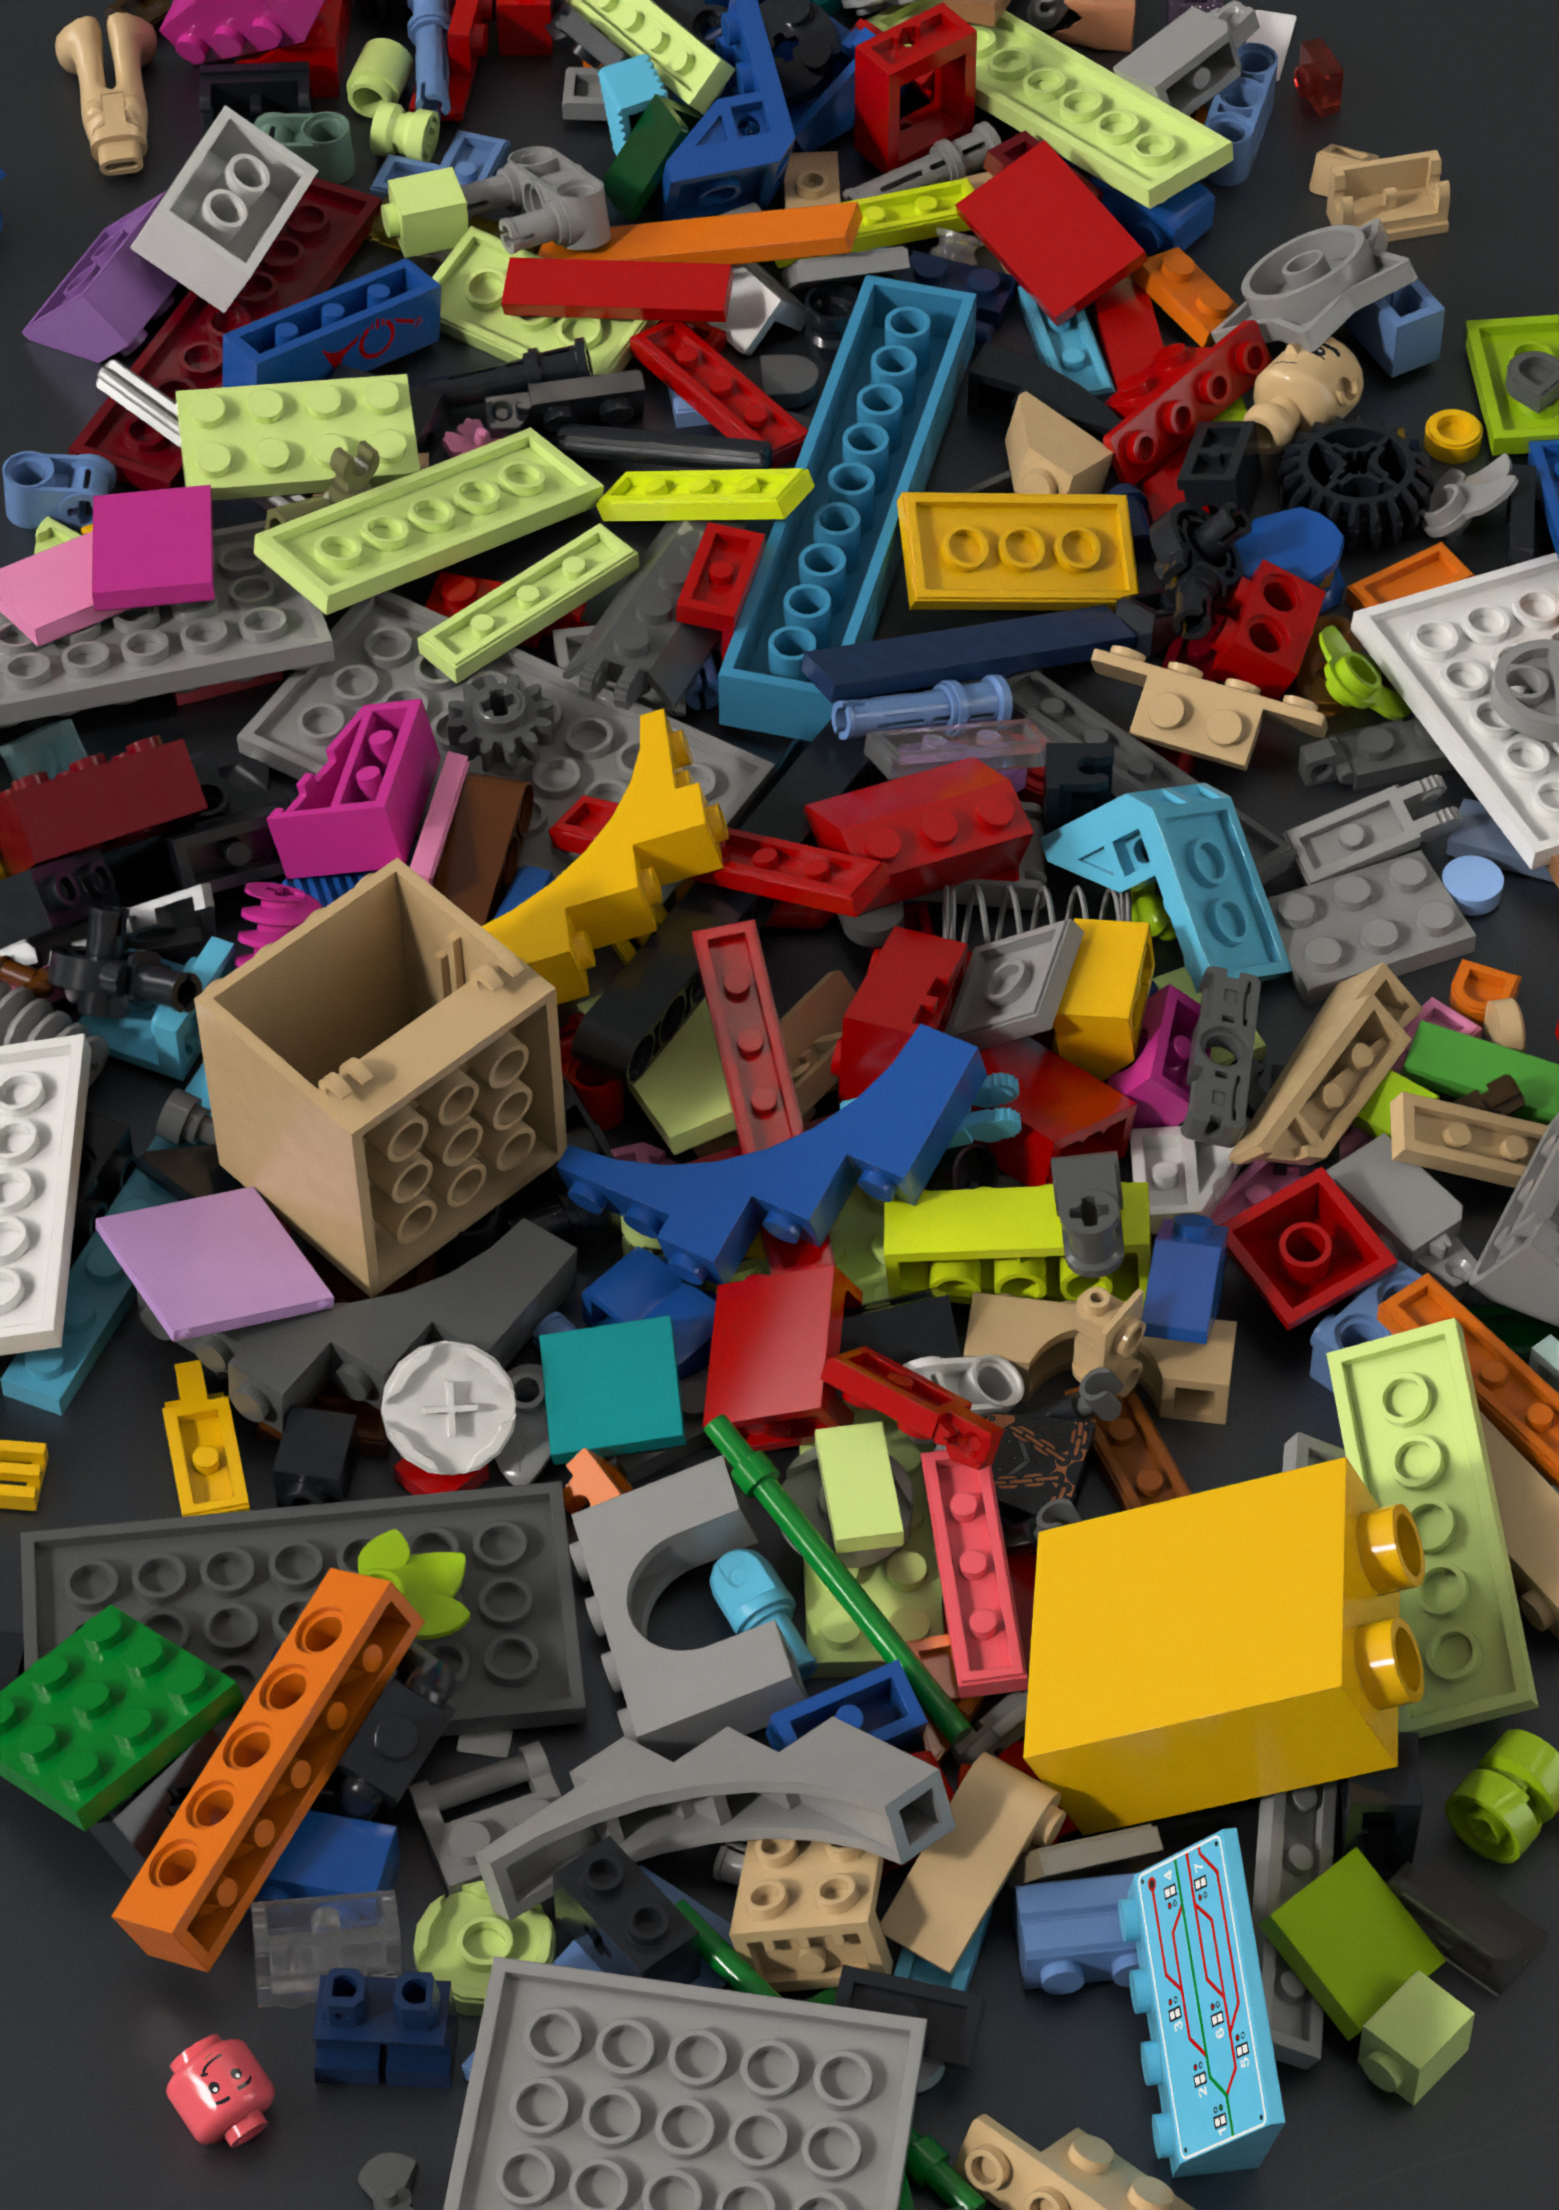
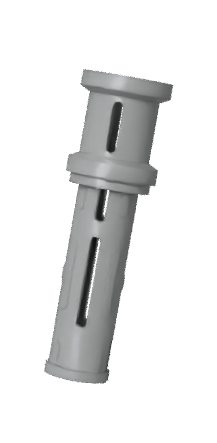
M986 121L974 125L972 132L951 142L947 139L935 142L933 147L930 148L929 155L893 169L857 187L846 189L842 194L843 202L963 179L965 176L984 169L983 165L987 151L1002 142L990 123Z

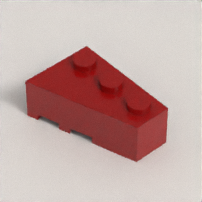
M894 926L882 949L876 948L874 950L868 973L843 1016L842 1038L838 1039L832 1057L830 1073L831 1075L839 1076V1104L844 1100L858 1098L894 1062L920 1023L943 1033L945 1032L966 973L967 943Z

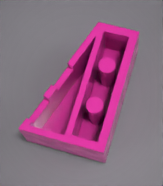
M174 0L159 31L175 47L176 52L182 58L189 61L192 65H198L305 42L325 0Z
M422 699L363 705L326 748L328 761L315 776L312 773H305L297 782L298 797L286 811L284 808H275L266 820L287 879L362 871L375 873L397 857L406 864L441 760Z

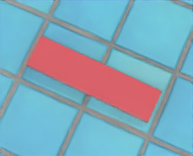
M947 1450L920 1453L959 1699L1028 1690V1675L992 1467L988 1466L977 1470L952 1461Z

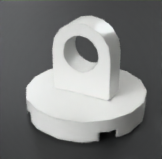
M443 1340L420 1346L398 1362L384 1386L381 1414L387 1437L402 1458L428 1473L441 1475L465 1474L481 1469L502 1452L514 1431L516 1419L515 1392L511 1378L496 1358L472 1344Z

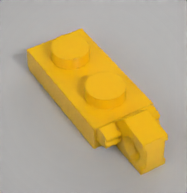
M200 1360L174 1364L180 1399L164 1402L165 1407L162 1408L182 1517L249 1511V1499L228 1396L224 1397V1392L207 1394Z

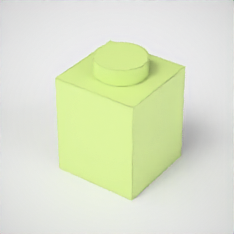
M453 167L387 180L389 203L381 205L383 225L388 238L397 237L404 257L408 258L455 248L469 228L467 201Z
M1417 1970L1363 2025L1357 2062L1362 2065L1364 2072L1376 2086L1386 2092L1395 2091L1414 2106L1468 2051L1475 2013L1421 1971Z

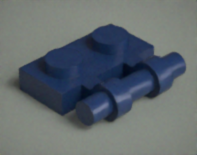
M913 250L909 258L910 268L902 272L898 280L977 294L975 343L984 345L985 342L991 343L994 328H1001L1017 297V286H1019V283L1014 277L1009 274Z

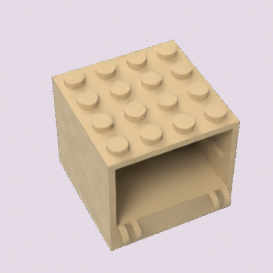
M398 857L377 872L364 876L354 888L328 906L312 912L305 922L276 942L263 946L253 958L224 978L211 982L201 994L194 998L219 1164L244 1187L254 1186L268 1207L370 1298L382 1292L458 1236L459 1232L469 1228L492 1211L495 1206L500 1205L553 1166L554 1163L560 1161L567 1149L556 988Z

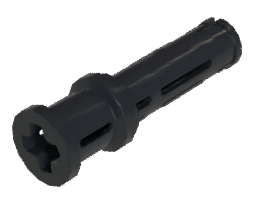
M585 337L575 339L574 345L544 352H540L537 347L528 349V352L523 353L522 359L463 371L444 377L419 380L418 388L442 395L445 410L447 411L485 403V397L528 392V384L593 376L594 371Z

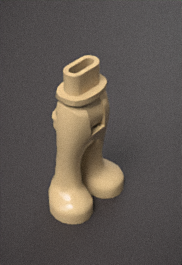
M121 12L109 15L107 19L108 42L116 78V87L113 89H109L106 86L103 37L101 26L95 17L85 16L74 20L62 29L55 41L56 56L60 65L67 72L78 75L82 122L90 142L91 155L99 162L101 173L107 176L136 173L143 168V157L148 149L146 138L148 107L141 68L146 67L153 60L157 52V34L153 25L141 17Z

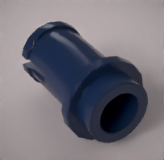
M1122 483L1112 487L1106 494L1127 495L1135 560L1145 558L1154 552L1150 541L1151 524L1146 513L1148 506L1147 496L1142 490L1131 483Z

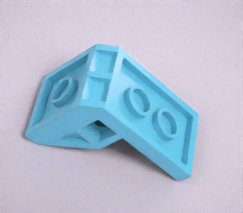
M1207 783L1126 793L1039 838L1048 862L1118 893L1141 890L1158 882L1163 896L1164 908L1171 919L1184 956L1186 970L1192 978L1196 993H1201L1198 991L1206 969L1211 966L1227 969V977L1238 979L1239 974L1242 972L1258 977L1261 982L1277 979L1293 971L1231 796Z

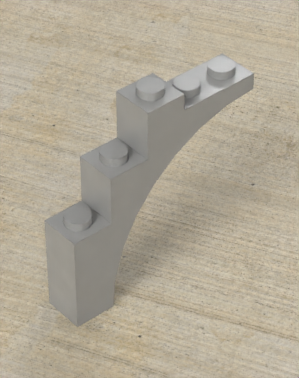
M832 1716L780 1752L727 1726L675 1762H672L623 1736L569 1772L574 1789L475 1853V1857L493 1911L511 1921L554 1895L553 1874L609 1835L634 1862L664 1853L714 1843L784 1839L820 1841L862 1849L903 1865L955 1829L956 1825L938 1768Z

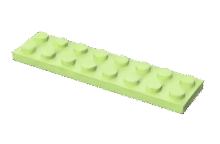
M920 0L908 5H893L871 17L868 21L884 32L942 3L943 0ZM1006 10L994 27L967 22L977 30L975 105L1020 132L1026 130L1039 142L1045 140L1058 155L1145 207L1151 209L1165 202L1168 198L1197 181L1206 178L1214 171L1234 160L1233 145L1229 139ZM905 44V45H903V46L909 47V46H912V45H910V44Z

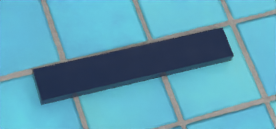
M1099 605L804 652L801 671L831 703H835L838 700H853L933 687L942 680L951 679L957 682L982 679L986 675L992 674L1007 675L1091 661L1094 649L1110 652L1113 645H1118L1134 650L1137 635L1107 605Z

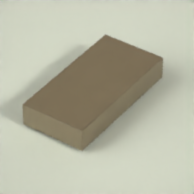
M1152 1824L1042 1847L1023 1853L1007 1878L1008 1886L1013 1888L1015 1885L1031 1884L1121 1864L1162 1851L1163 1847L1158 1827H1152Z

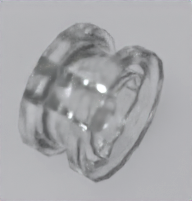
M940 227L936 228L935 234L939 236V243L936 247H931V255L978 266L979 260L975 256V251L978 247L984 246L979 238Z

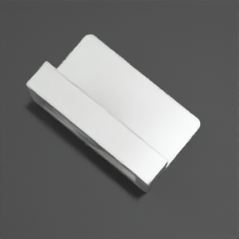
M758 263L732 265L734 279L727 321L707 322L709 325L727 332V341L737 351L747 356L753 354L775 321L795 330H802L807 323L804 304Z

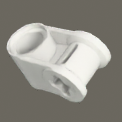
M987 1354L977 1357L958 1358L928 1356L902 1365L972 1402L970 1411L983 1418L994 1412L1008 1413L1023 1398L1025 1388L1020 1373L1008 1360L997 1355ZM909 1436L910 1441L915 1444L925 1445L934 1443L933 1439L922 1440Z

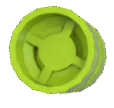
M1513 1729L1503 1733L1480 1759L1478 1769L1470 1772L1445 1801L1444 1811L1448 1823L1457 1836L1472 1850L1492 1861L1513 1863L1519 1859L1541 1833L1542 1823L1552 1819L1559 1811V1752L1537 1735L1524 1730Z

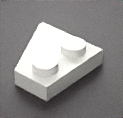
M1245 1122L1239 1139L1250 1122ZM1182 1126L1137 1128L1131 1130L1133 1182H1148L1151 1234H1158L1163 1219L1174 1220L1175 1216L1181 1214H1197L1208 1218L1212 1216L1243 1164L1236 1165L1228 1159L1234 1147L1226 1148L1187 1139L1181 1134Z

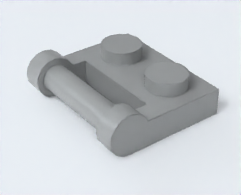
M539 1741L518 1747L517 1756L431 1786L427 1780L410 1785L406 1789L411 1811L448 1896L462 1891V1885L483 1881L475 1853L562 1797L551 1773L544 1749ZM526 1781L532 1792L448 1823H444L440 1814L441 1811Z

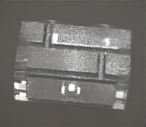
M395 1890L251 1902L253 1960L258 2008L280 2006L295 2009L308 2003H317L320 1975H328L332 1968L358 1969L365 1977L398 1978L402 1976L401 1936Z

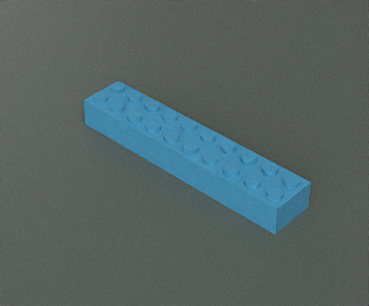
M871 275L865 276L795 468L809 470L815 487L786 519H775L718 674L720 725L812 742L830 721L834 703H831L801 671L804 652L873 640L903 553L897 499L902 492H924L975 346L977 294Z

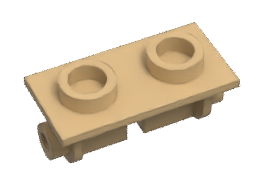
M1091 1287L1078 1297L1076 1301L1075 1330L1079 1333L1074 1341L1072 1373L1077 1381L1081 1383L1085 1375L1091 1370L1106 1367L1111 1369L1124 1385L1120 1393L1114 1394L1115 1397L1117 1395L1122 1398L1126 1397L1135 1387L1143 1368V1364L1138 1361L1139 1344L1146 1329V1323L1141 1320L1144 1291L1138 1288L1126 1302L1109 1294L1102 1287Z

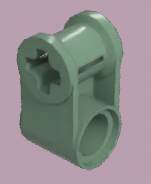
M331 111L318 113L269 112L259 116L253 123V125L269 136L271 128L275 127L274 139L319 170L315 175L316 178L339 185L348 181L354 175L356 166L350 125L344 115Z

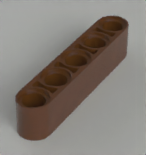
M469 773L462 788L433 887L476 923L483 926L494 920L514 880L533 814L534 787L530 781Z

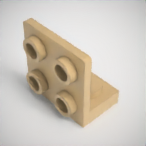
M748 1840L729 1932L735 1951L777 1993L837 1988L843 1965L891 1975L893 1960L875 1912L884 1858L862 1849L820 1841Z

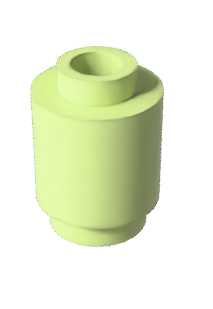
M375 38L364 45L346 85L349 104L356 112L365 117L373 118L378 105L382 101L398 103L414 67L409 51L400 43L387 38Z

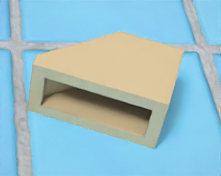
M1027 391L1018 396L1005 438L1014 492L1022 494H1101L1113 459V452L1106 448L1103 443Z

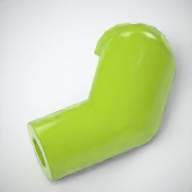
M1156 882L1141 890L1131 891L1132 922L1150 923L1151 937L1158 935L1164 941L1177 939L1171 919L1164 908L1163 897L1155 893Z

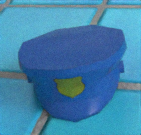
M1298 507L1255 518L1251 522V533L1235 543L1243 564V576L1249 579L1262 560L1265 559L1326 591L1318 615L1339 605L1345 582L1338 563L1342 556L1345 540L1336 525L1321 513L1304 507Z

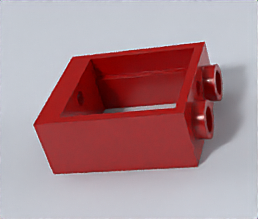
M943 2L855 46L854 149L883 174L929 155L930 148L933 147L935 142L942 139H947L951 142L972 132L975 119L977 30ZM905 44H910V45H912V46L906 47V46H903V45H905ZM935 70L934 102L900 119V87Z

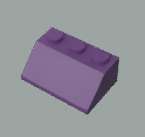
M166 191L102 230L23 329L22 334L29 341L96 363L102 362L117 352H120L125 357L142 344L148 336L144 326L149 320L154 321L171 307L175 301V297L171 294L172 290L176 285L178 287L182 286L180 282L130 249L134 240L166 194Z

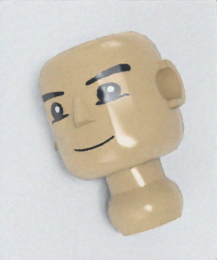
M1331 336L1316 351L1311 353L1303 349L1299 343H1289L1286 349L1257 376L1253 392L1255 405L1245 413L1243 421L1256 422L1259 453L1273 455L1283 452L1286 445H1291L1295 441L1297 432H1310L1315 421L1330 426L1336 415L1343 419L1360 401L1364 387L1362 368L1355 355L1343 343Z

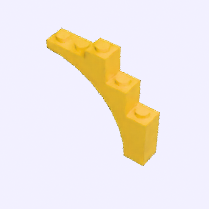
M664 708L640 715V749L630 784L612 818L587 850L552 883L510 912L481 926L556 988L557 1005L590 995L587 969L596 966L594 949L657 931L654 905L663 902L660 886L723 868L720 842L729 840V833L719 803L708 805L700 783H694L690 771L684 770V767L693 765L690 746L683 729L673 732Z

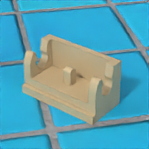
M1432 150L1330 167L1326 214L1331 225H1353L1360 227L1376 218H1380L1389 237L1388 242L1448 232L1449 180L1440 181L1442 159L1438 151Z

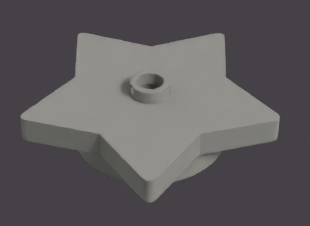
M1376 218L1360 227L1353 225L1323 227L1291 239L1260 259L1248 271L1242 281L1241 291L1246 301L1211 332L1215 343H1217L1244 320H1255L1258 323L1265 343L1277 340L1287 344L1299 343L1303 349L1311 353L1316 351L1355 311L1415 282L1418 276L1408 257L1386 252L1389 237L1380 218Z

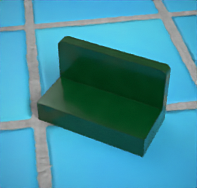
M658 94L654 95L602 180L606 196L623 218L635 221L642 210L651 212L658 199L666 161L703 117L699 111Z

